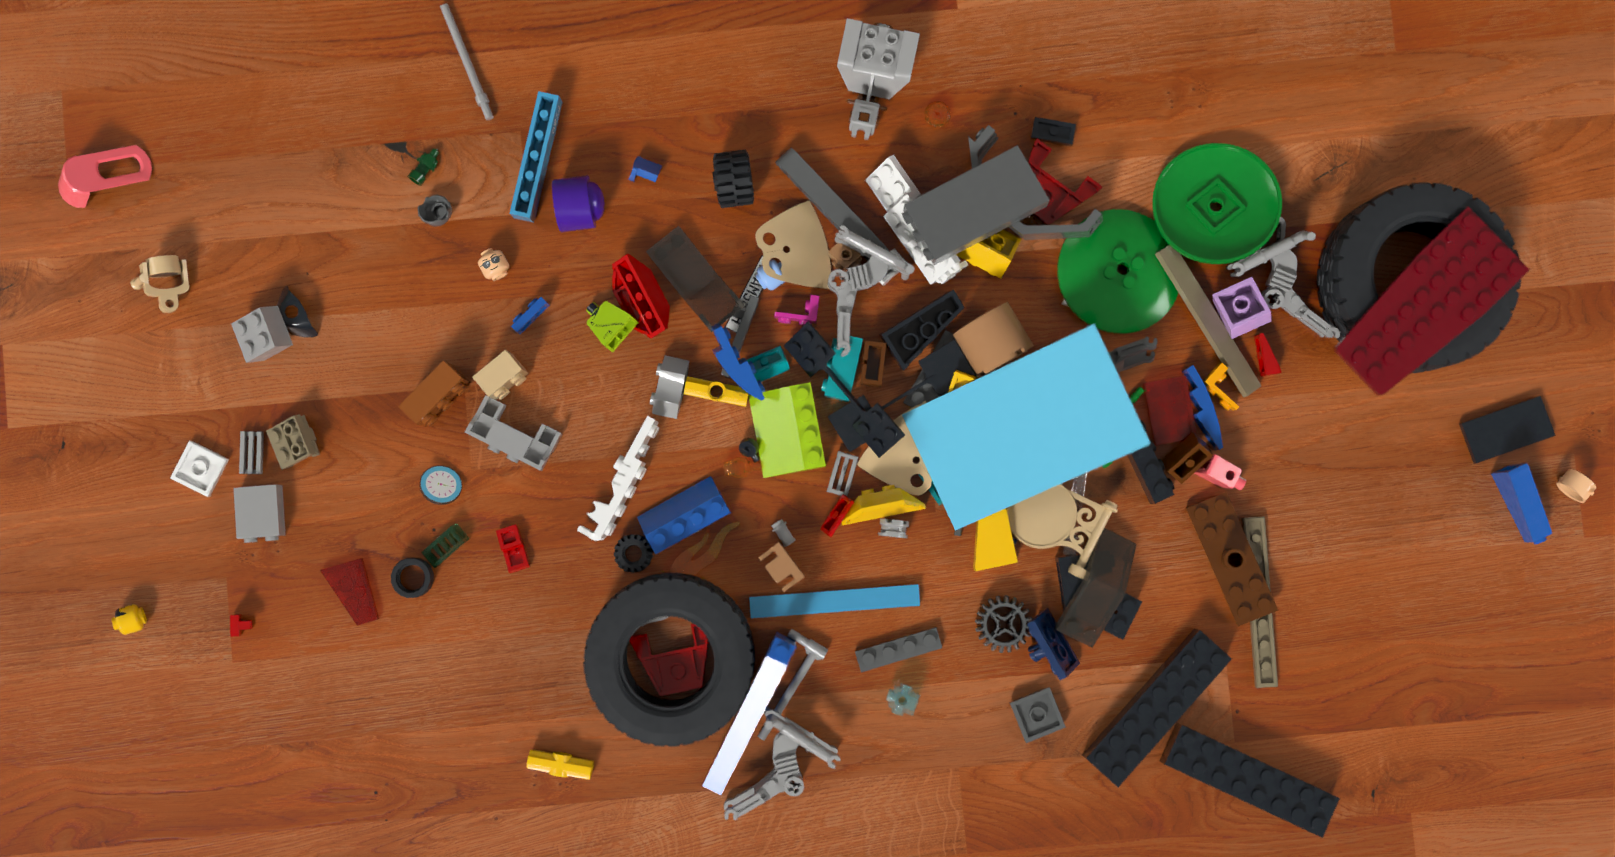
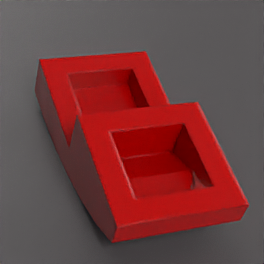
M514 524L496 530L508 572L514 573L529 568L530 563L518 526Z

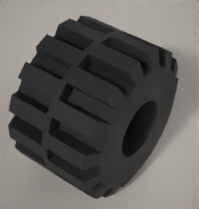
M747 150L714 153V172L712 173L714 189L717 191L720 207L727 208L753 204L754 191Z

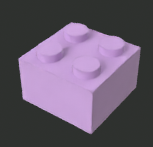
M1252 277L1212 294L1213 304L1231 339L1271 322V311Z

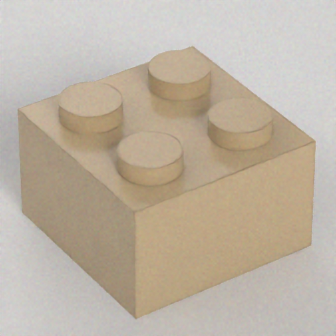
M504 350L476 373L473 379L488 397L501 400L510 393V388L514 385L519 386L527 379L525 376L528 372L512 353Z

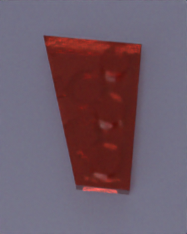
M363 558L320 570L356 625L379 620Z

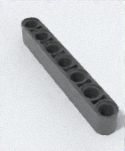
M793 148L788 149L775 162L783 173L838 230H840L841 225L846 226L849 231L866 240L870 239L872 243L889 251L879 238ZM863 255V257H864L867 261H869L870 258L867 257V256H865V255Z

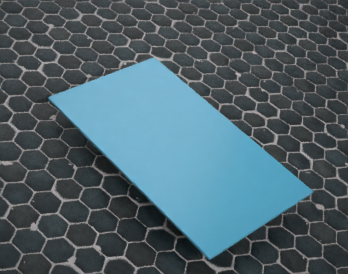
M1095 324L902 414L955 530L1151 444Z

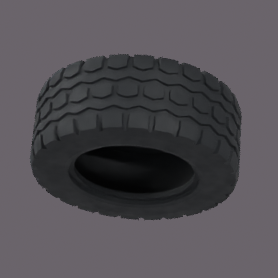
M1428 182L1405 184L1375 196L1354 209L1339 222L1336 229L1328 237L1325 243L1326 248L1322 250L1318 263L1320 269H1317V287H1319L1317 294L1320 307H1323L1324 310L1322 313L1325 321L1340 331V336L1337 338L1340 342L1379 298L1374 283V264L1381 245L1392 233L1415 232L1434 239L1465 208L1469 207L1519 258L1518 251L1513 248L1515 242L1508 229L1505 230L1503 228L1505 226L1504 222L1495 212L1491 213V208L1479 198H1472V194L1458 188L1452 189V186L1445 184H1431ZM1521 279L1484 315L1412 373H1421L1458 364L1476 356L1485 347L1491 345L1501 334V331L1505 329L1512 317L1511 311L1515 310L1519 293L1517 290L1520 289Z

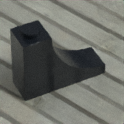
M1109 551L1091 553L1084 567L1087 571L1084 579L1068 572L1071 564H1077L1080 554L1055 558L1064 621H1076V605L1084 588L1095 578L1112 572L1111 568L1114 567L1113 555H1109Z

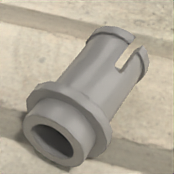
M780 519L771 525L772 531L776 532L783 546L786 547L793 543L795 538L785 525L787 522Z

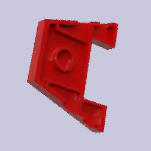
M1037 138L1034 142L1028 164L1049 198V203L1047 207L1032 215L1046 225H1051L1099 192L1102 186L1089 176L1085 178L1075 193L1040 168V165L1052 149Z
M691 624L694 647L652 655L648 634L630 638V644L633 646L660 697L703 688L709 639L695 624Z

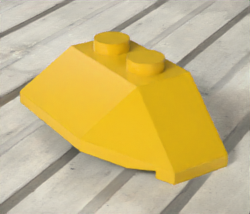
M895 485L882 487L883 491L874 493V489L861 491L862 495L856 498L841 523L842 525L926 509V506L903 489L895 488Z

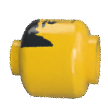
M136 604L118 608L115 611V617L111 619L113 628L115 630L119 629L123 635L141 631L144 624L147 623L144 609L142 607L139 608Z

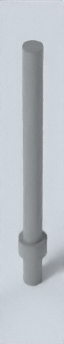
M443 4L440 8L476 94L475 100L477 105L481 107L485 119L491 120L494 116L488 104L490 102L489 98L483 92L449 5Z

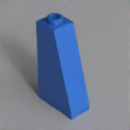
M1511 464L1491 473L1524 542L1539 544L1546 541V536L1552 534V530L1528 464Z

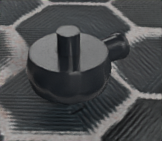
M749 437L744 438L739 444L741 454L745 457H751L753 462L760 460L757 455L759 450L757 441Z

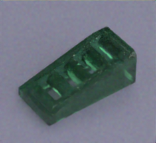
M454 524L421 553L434 568H437L469 540V537L458 524ZM445 538H447V539L449 540V542L453 545L452 548H451V546L446 542ZM439 543L445 549L446 553H444L442 549L438 546ZM432 549L441 557L439 560L431 551Z

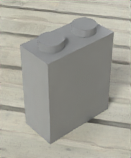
M283 485L234 488L237 539H244V543L258 542L257 538L265 537V541L279 540L278 536H286Z

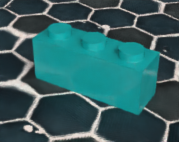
M849 336L850 351L845 357H841V353L845 349L840 348V350H837V338H833L831 348L836 354L833 356V359L828 361L827 366L851 392L863 339ZM830 376L828 379L823 380L821 391L825 392L824 397L849 402L848 397Z

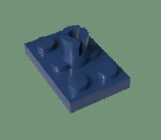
M1047 608L1027 624L1031 636L1038 642L1029 646L1028 652H1032L1029 655L1035 662L1046 657L1051 664L1052 672L1057 675L1059 680L1068 677L1080 662Z

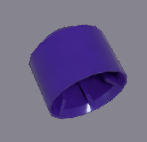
M588 175L554 179L552 181L553 204L559 231L568 232L596 228V221L604 213V197L600 187L596 183L590 182Z

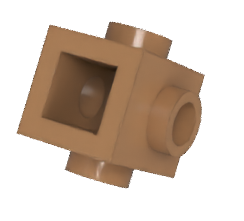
M837 243L828 251L829 257L833 260L832 265L836 269L846 272L847 268L861 265L860 253L844 244Z

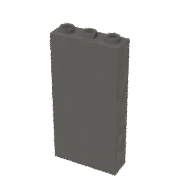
M1017 145L904 204L902 216L906 224H911L914 229L912 234L917 243H922L925 258L927 261L931 260L935 266L1047 207L1049 198Z

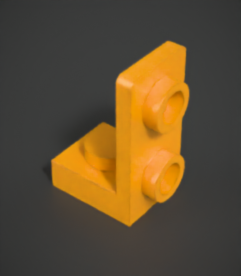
M1219 363L1205 377L1203 382L1209 395H1215L1219 398V404L1228 411L1230 409L1232 411L1237 410L1239 406L1215 385V383L1219 384L1227 376L1225 372L1228 367L1223 363Z

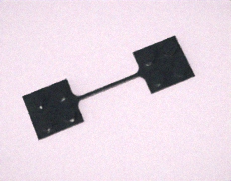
M809 321L784 345L810 378L819 370H824L859 410L861 417L852 427L878 458L905 436L903 431L879 403H876L870 410L866 411L827 366L828 361L836 353Z
M954 339L918 361L926 374L924 381L881 407L883 409L887 408L927 383L931 384L939 397L948 393L956 370L972 376H976ZM864 394L856 399L866 411L872 408ZM852 402L827 416L849 452L866 443L852 427L861 417L859 410Z

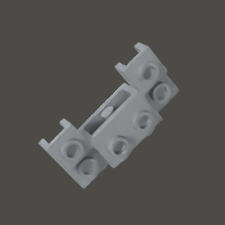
M485 395L465 433L489 445L488 449L499 454L502 451L508 454L506 458L515 463H518L520 460L543 471L562 433L542 424L536 437L533 438L499 421L507 405Z

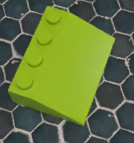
M811 382L763 392L762 394L765 398L763 400L748 395L756 440L759 445L758 451L763 478L826 467Z

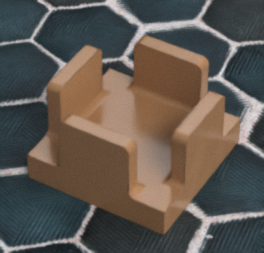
M778 542L758 558L762 561L772 552L777 554V557L768 563L765 568L776 583H779L790 574L793 575L794 579L781 588L785 592L805 576L781 543Z

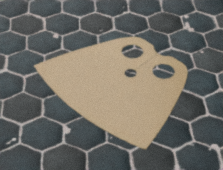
M810 200L784 211L757 230L755 237L758 247L763 251L761 262L763 270L768 276L802 286L829 289L827 283L831 274L829 250L821 223ZM769 232L775 236L776 241L773 245L764 243L763 236L765 233ZM784 246L790 248L789 253L783 251ZM771 258H778L781 261L782 266L780 270L782 275L776 274L770 268L769 261Z
M923 401L921 404H917L916 406L912 407L911 409H909L908 411L904 412L903 414H905V413H907V412H909V411H911V410H913V409H915V408H917V407H919V406H921V405L926 404V401ZM900 415L894 422L903 431L905 436L880 458L868 447L857 465L883 482L895 485V488H901L912 495H922L931 487L932 479L927 473L928 470L904 418ZM915 456L920 458V462L918 464L913 463V458ZM914 474H920L924 478L922 486H912L910 479Z

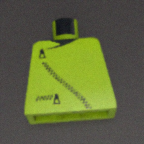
M608 301L603 302L601 306L593 302L586 310L591 315L587 320V325L599 341L612 353L639 323L630 314Z

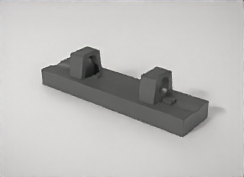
M751 295L745 311L734 307L732 312L733 317L741 320L731 346H735L738 353L741 351L760 299ZM722 369L721 375L730 378L727 372Z

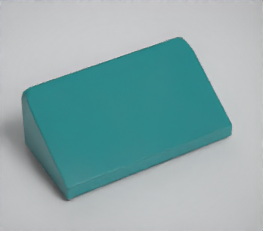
M781 346L747 359L748 362L751 361L756 369L757 373L754 374L756 381L760 380L762 382L790 370Z

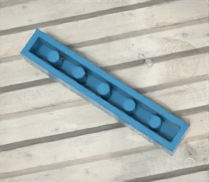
M538 91L509 213L515 219L533 223L535 221L562 107V100L558 95Z

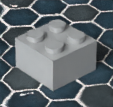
M278 306L259 307L231 324L246 363L265 361L293 345Z

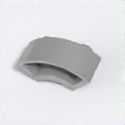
M665 355L663 363L658 364L656 375L659 376L656 393L652 392L650 398V405H653L652 414L677 419L690 361Z

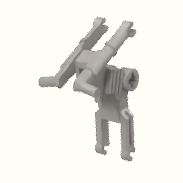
M841 225L839 232L836 234L835 242L844 244L861 253V256L865 255L870 258L863 265L847 268L846 272L840 269L834 270L828 278L829 289L837 295L836 313L838 323L836 349L844 348L845 350L841 353V357H845L850 351V318L857 291L868 289L883 280L888 268L900 272L901 278L907 280L909 275L914 272V267L898 258L895 254L872 243L870 239L866 240L849 231L846 226ZM836 276H839V279L844 281L840 286H836V282H832Z
M1299 231L1226 267L1227 269H1235L1234 273L1230 274L1231 277L1241 276L1244 272L1262 263L1265 264L1270 260L1272 269L1265 283L1267 289L1261 292L1269 309L1281 307L1320 337L1332 338L1334 335V338H1339L1340 331L1312 312L1292 290L1297 277V258L1290 249L1304 240H1314L1316 237L1314 232ZM1268 295H1274L1272 297L1274 303H1269L1270 299L1267 298Z
M766 706L763 712L766 716L765 728L772 729L774 726L780 731L776 734L773 741L772 757L775 768L755 785L735 797L725 800V819L727 820L729 814L733 813V819L737 820L738 817L780 792H786L790 796H798L803 792L804 783L796 759L798 745H801L807 752L810 751L827 762L829 767L833 769L836 766L832 760L840 761V756L836 754L838 753L837 748L813 735L812 731H807L789 718L783 717Z

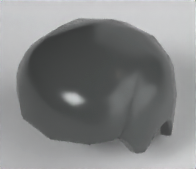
M433 195L426 197L424 203L418 205V216L423 222L434 227L444 225L452 215V205L444 196Z

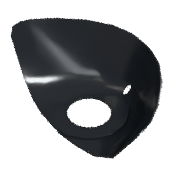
M288 285L285 286L279 296L277 306L288 333L300 337L318 336L316 330L311 326L301 302L291 293ZM290 305L298 308V315L295 318H288L285 314L286 308Z

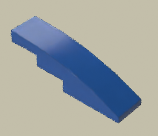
M1194 365L1189 366L1182 373L1193 388V390L1186 394L1198 410L1191 416L1214 451L1223 448L1222 437L1213 402Z

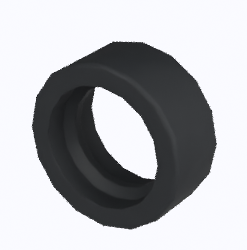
M406 558L399 561L391 573V584L394 590L406 598H416L426 594L434 582V572L431 566L420 558ZM415 565L423 570L425 580L419 589L408 590L402 585L400 575L405 567Z

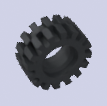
M636 534L626 535L615 545L614 560L619 565L618 567L626 572H640L650 565L653 559V549L645 537ZM631 545L638 546L642 552L641 558L636 562L629 561L625 555L626 549Z

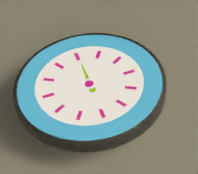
M438 465L424 471L419 481V488L424 498L429 502L437 505H446L454 502L460 496L462 480L455 470L447 466Z

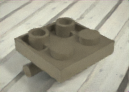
M294 415L266 431L281 470L288 469L310 456L320 455L315 442L317 440L313 429L309 427L305 415Z

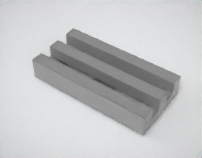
M240 431L239 474H263L264 432ZM247 436H249V443H248V470H246V460H247ZM254 436H257L256 470H253Z
M838 451L827 492L848 496L858 456ZM842 456L845 457V460L843 463L837 488L835 490L832 489L839 466V462ZM852 459L853 462L844 492H842L840 489L848 461Z

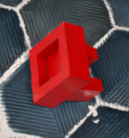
M242 614L230 615V637L241 636L242 630L253 629L252 620H242Z

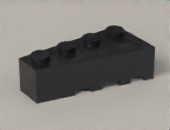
M949 290L879 334L883 342L886 343V347L900 370L904 371L965 307L955 291Z

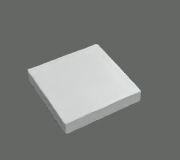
M189 440L170 479L210 497L229 459Z

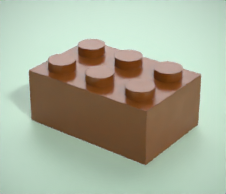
M443 360L398 407L415 424L424 427L427 425L431 426L438 420L439 417L437 415L442 410L446 411L453 404L452 400L457 395L461 396L468 389L467 385L470 381L452 364Z

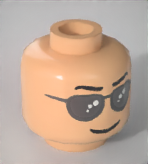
M490 248L481 253L482 257L478 260V266L486 279L496 281L508 274L509 263L502 251H493Z

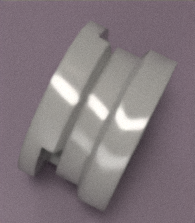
M880 518L879 524H881L882 530L878 532V535L908 538L906 528L909 527V521Z

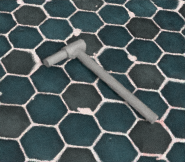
M793 629L790 630L787 636L803 645L808 655L774 709L780 715L814 660H823L828 652L827 648L811 638L809 640ZM764 725L758 737L765 741L772 729H766Z

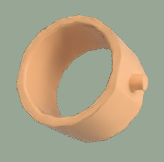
M1568 469L1562 477H1559V481L1556 484L1565 495L1580 503H1584L1590 495L1594 494L1593 491L1596 489L1595 484L1588 477L1573 469Z

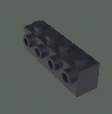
M1141 420L1140 422L1145 432H1147L1146 426L1144 422ZM1150 439L1151 444L1127 454V457L1149 503L1156 504L1173 496L1175 488L1171 479L1166 478L1163 472L1165 466L1161 459H1157L1154 453L1156 447Z

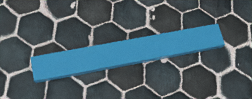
M919 584L749 597L751 618L920 606Z

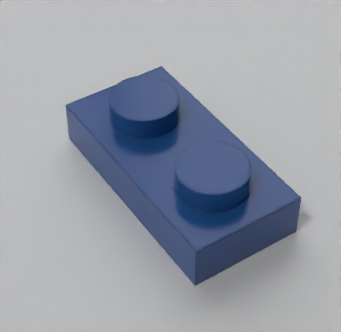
M542 297L539 299L535 298L529 303V309L524 314L520 313L514 318V324L511 327L521 335L550 305Z

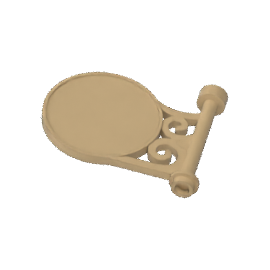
M1059 484L1007 507V515L1012 533L1023 544L1038 549L1066 546L1076 550L1080 554V558L1076 565L1071 564L1068 572L1084 579L1087 573L1084 567L1111 513H1117L1118 510L1116 508L1118 505L1109 500L1100 505ZM1074 499L1095 509V519L1091 522L1083 521L1082 515L1087 513V520H1090L1092 512L1088 508H1082L1077 512ZM1076 522H1078L1080 526L1075 528ZM1077 532H1083L1089 538L1084 550L1079 546L1084 542V537L1079 535V540L1074 539V535ZM1070 536L1071 542L1065 541Z

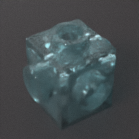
M906 684L895 685L893 689H889L886 701L889 702L888 707L892 708L891 712L903 716L906 713L913 716L920 697L919 693L913 692V687ZM900 697H905L904 702H899L898 700Z

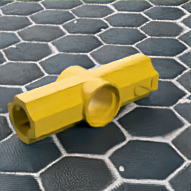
M688 376L684 389V395L746 407L749 394L738 386ZM714 386L722 388L723 393L720 397H713L710 391Z
M535 749L530 750L527 760L528 769L549 772L550 775L558 777L572 776L589 780L591 779L594 766L593 760L572 757L571 754L563 752L549 753Z

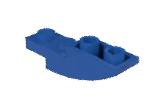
M719 323L712 326V331L719 343V347L712 349L723 369L743 390L759 400L765 399L762 394L765 392V389L760 380L756 381L754 374L757 372L751 361L748 362L745 358L737 360L740 358V355L735 346L731 347L729 343L731 336L726 327L723 328Z

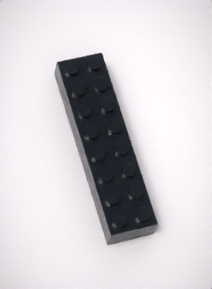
M1194 628L1082 756L1114 785L1119 787L1232 658L1201 630Z
M1178 722L1160 758V762L1322 838L1340 800L1339 797Z

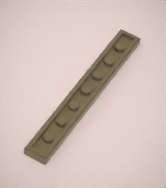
M1170 245L1155 254L1220 361L1228 367L1227 372L1243 398L1260 388V382L1234 340L1231 339L1226 327L1181 254Z
M1265 516L1242 518L1243 531L1270 590ZM1271 613L1250 622L1256 688L1278 687L1273 615Z

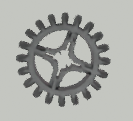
M1004 595L1003 602H1001L1000 596H996V603L989 598V607L985 604L981 605L985 612L977 611V614L982 616V619H975V623L981 624V627H976L975 631L983 632L978 638L981 640L986 637L987 639L983 645L988 646L992 643L990 648L992 651L999 646V652L1003 653L1006 646L1007 652L1010 653L1012 652L1011 645L1018 650L1020 648L1017 643L1018 641L1026 644V641L1022 638L1023 635L1026 637L1031 636L1030 633L1025 632L1026 628L1029 629L1026 621L1032 620L1031 616H1024L1029 612V609L1021 610L1024 603L1019 602L1015 605L1017 598L1013 597L1009 602L1008 595ZM1002 606L1012 608V610L1004 616H1000L995 611H993L994 609ZM1017 614L1020 618L1019 632L1012 625ZM988 616H991L995 621V627L991 634L987 630ZM997 618L1002 619L1004 621L1007 619V624H1009L1008 627L1011 629V631L1003 627L1000 629L999 625L1001 624H999V620ZM1003 632H1008L1014 637L1008 641L994 640Z

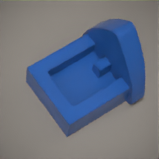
M638 156L634 161L628 180L634 182L636 176H640L656 182L662 165Z

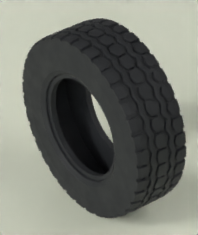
M671 572L650 575L634 581L617 592L597 615L588 633L584 649L585 680L591 698L596 703L595 705L600 713L604 714V718L610 724L615 725L614 728L621 733H626V736L634 740L638 739L645 744L650 745L651 743L654 746L665 747V745L675 747L692 744L695 741L698 742L708 738L709 735L719 731L736 715L744 703L754 672L755 648L752 632L739 606L725 591L713 585V583L684 573ZM671 616L690 621L704 632L712 646L715 661L713 674L702 689L689 697L677 700L655 697L644 691L636 683L629 670L627 649L632 634L644 623L659 617Z

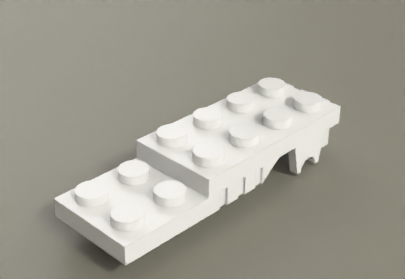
M894 155L888 157L865 181L887 211L884 218L930 285L936 282L944 284L954 278L956 273L968 266L966 260L959 263L960 259L957 255L935 266L931 260L927 261L923 254L924 247L922 243H917L912 234L914 229L911 224H906L902 216L904 204L918 198L921 194Z
M647 416L625 457L622 455L618 457L614 468L618 471L612 481L614 497L610 504L594 501L595 511L587 513L589 517L598 523L595 532L584 526H579L577 531L594 541L604 540L607 536L613 534L617 526L614 524L617 517H622L627 508L624 505L627 498L631 499L637 489L634 486L638 479L642 480L647 471L645 468L646 463L639 460V458L646 455L650 447L647 445L650 438L654 439L660 429L657 426L659 422Z

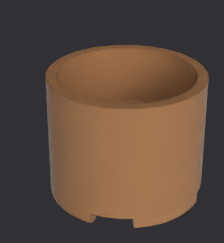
M1008 302L980 316L953 334L978 378L1002 367L1034 347Z

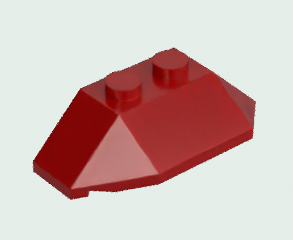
M624 255L612 264V291L621 309L639 322L634 330L647 335L649 338H654L668 329L670 305L651 269L632 255Z

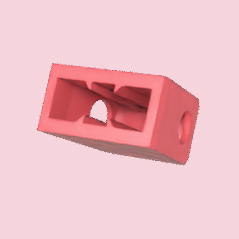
M1213 454V457L1194 473L1222 488L1242 490L1246 484V479L1240 476L1242 470L1216 454Z

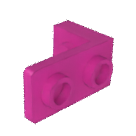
M811 295L810 300H806L805 313H809L808 316L775 312L774 318L778 319L780 323L790 324L791 321H799V325L804 326L809 321L812 325V323L817 321L819 296Z

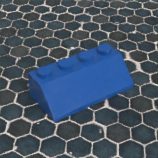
M710 476L637 518L654 553L658 554L729 515L731 511Z

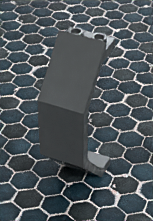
M989 125L986 129L982 128L977 133L976 141L968 137L972 169L982 164L983 157L999 139L996 137L995 130ZM1095 209L1085 222L1078 225L1027 226L1018 221L1009 226V228L1024 240L1090 237L1102 223L1103 216L1102 213Z

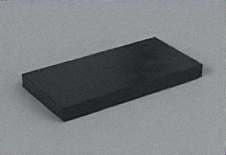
M1541 396L1459 424L1474 464L1556 436Z

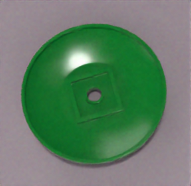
M1210 143L1190 148L1168 163L1156 182L1153 192L1152 210L1160 234L1178 253L1201 263L1228 264L1253 255L1269 241L1280 220L1282 195L1274 173L1257 155L1239 146ZM1216 202L1221 205L1222 209L1213 211L1210 205Z
M1125 209L1101 211L1103 221L1090 237L1065 239L1057 263L1058 284L1069 308L1089 326L1095 324L1098 330L1113 334L1135 333L1161 320L1177 299L1178 291L1155 255L1169 244L1160 234L1155 221L1141 213ZM1085 218V219H1084L1083 221H1081L1079 224H1082L1083 222H1085L1087 218ZM1119 264L1126 266V275H1121L1117 271Z

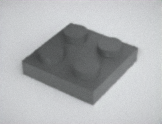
M1050 687L1009 702L1025 743L1066 727Z

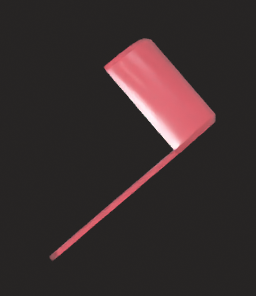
M137 145L81 156L75 155L68 158L63 165L58 182L59 193L69 205L85 208L90 192L149 180L152 172L151 161L146 152ZM128 157H135L140 163L139 172L106 179L98 171L99 163Z

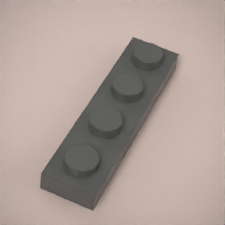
M934 627L855 651L860 671L864 672L941 649L942 645L937 628Z

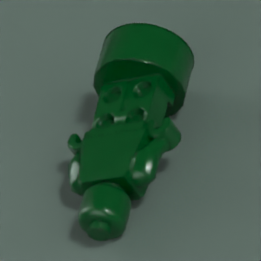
M433 148L430 154L424 153L417 158L419 165L415 170L412 169L407 176L413 183L422 186L429 170L435 171L438 163L436 157L439 155V150Z

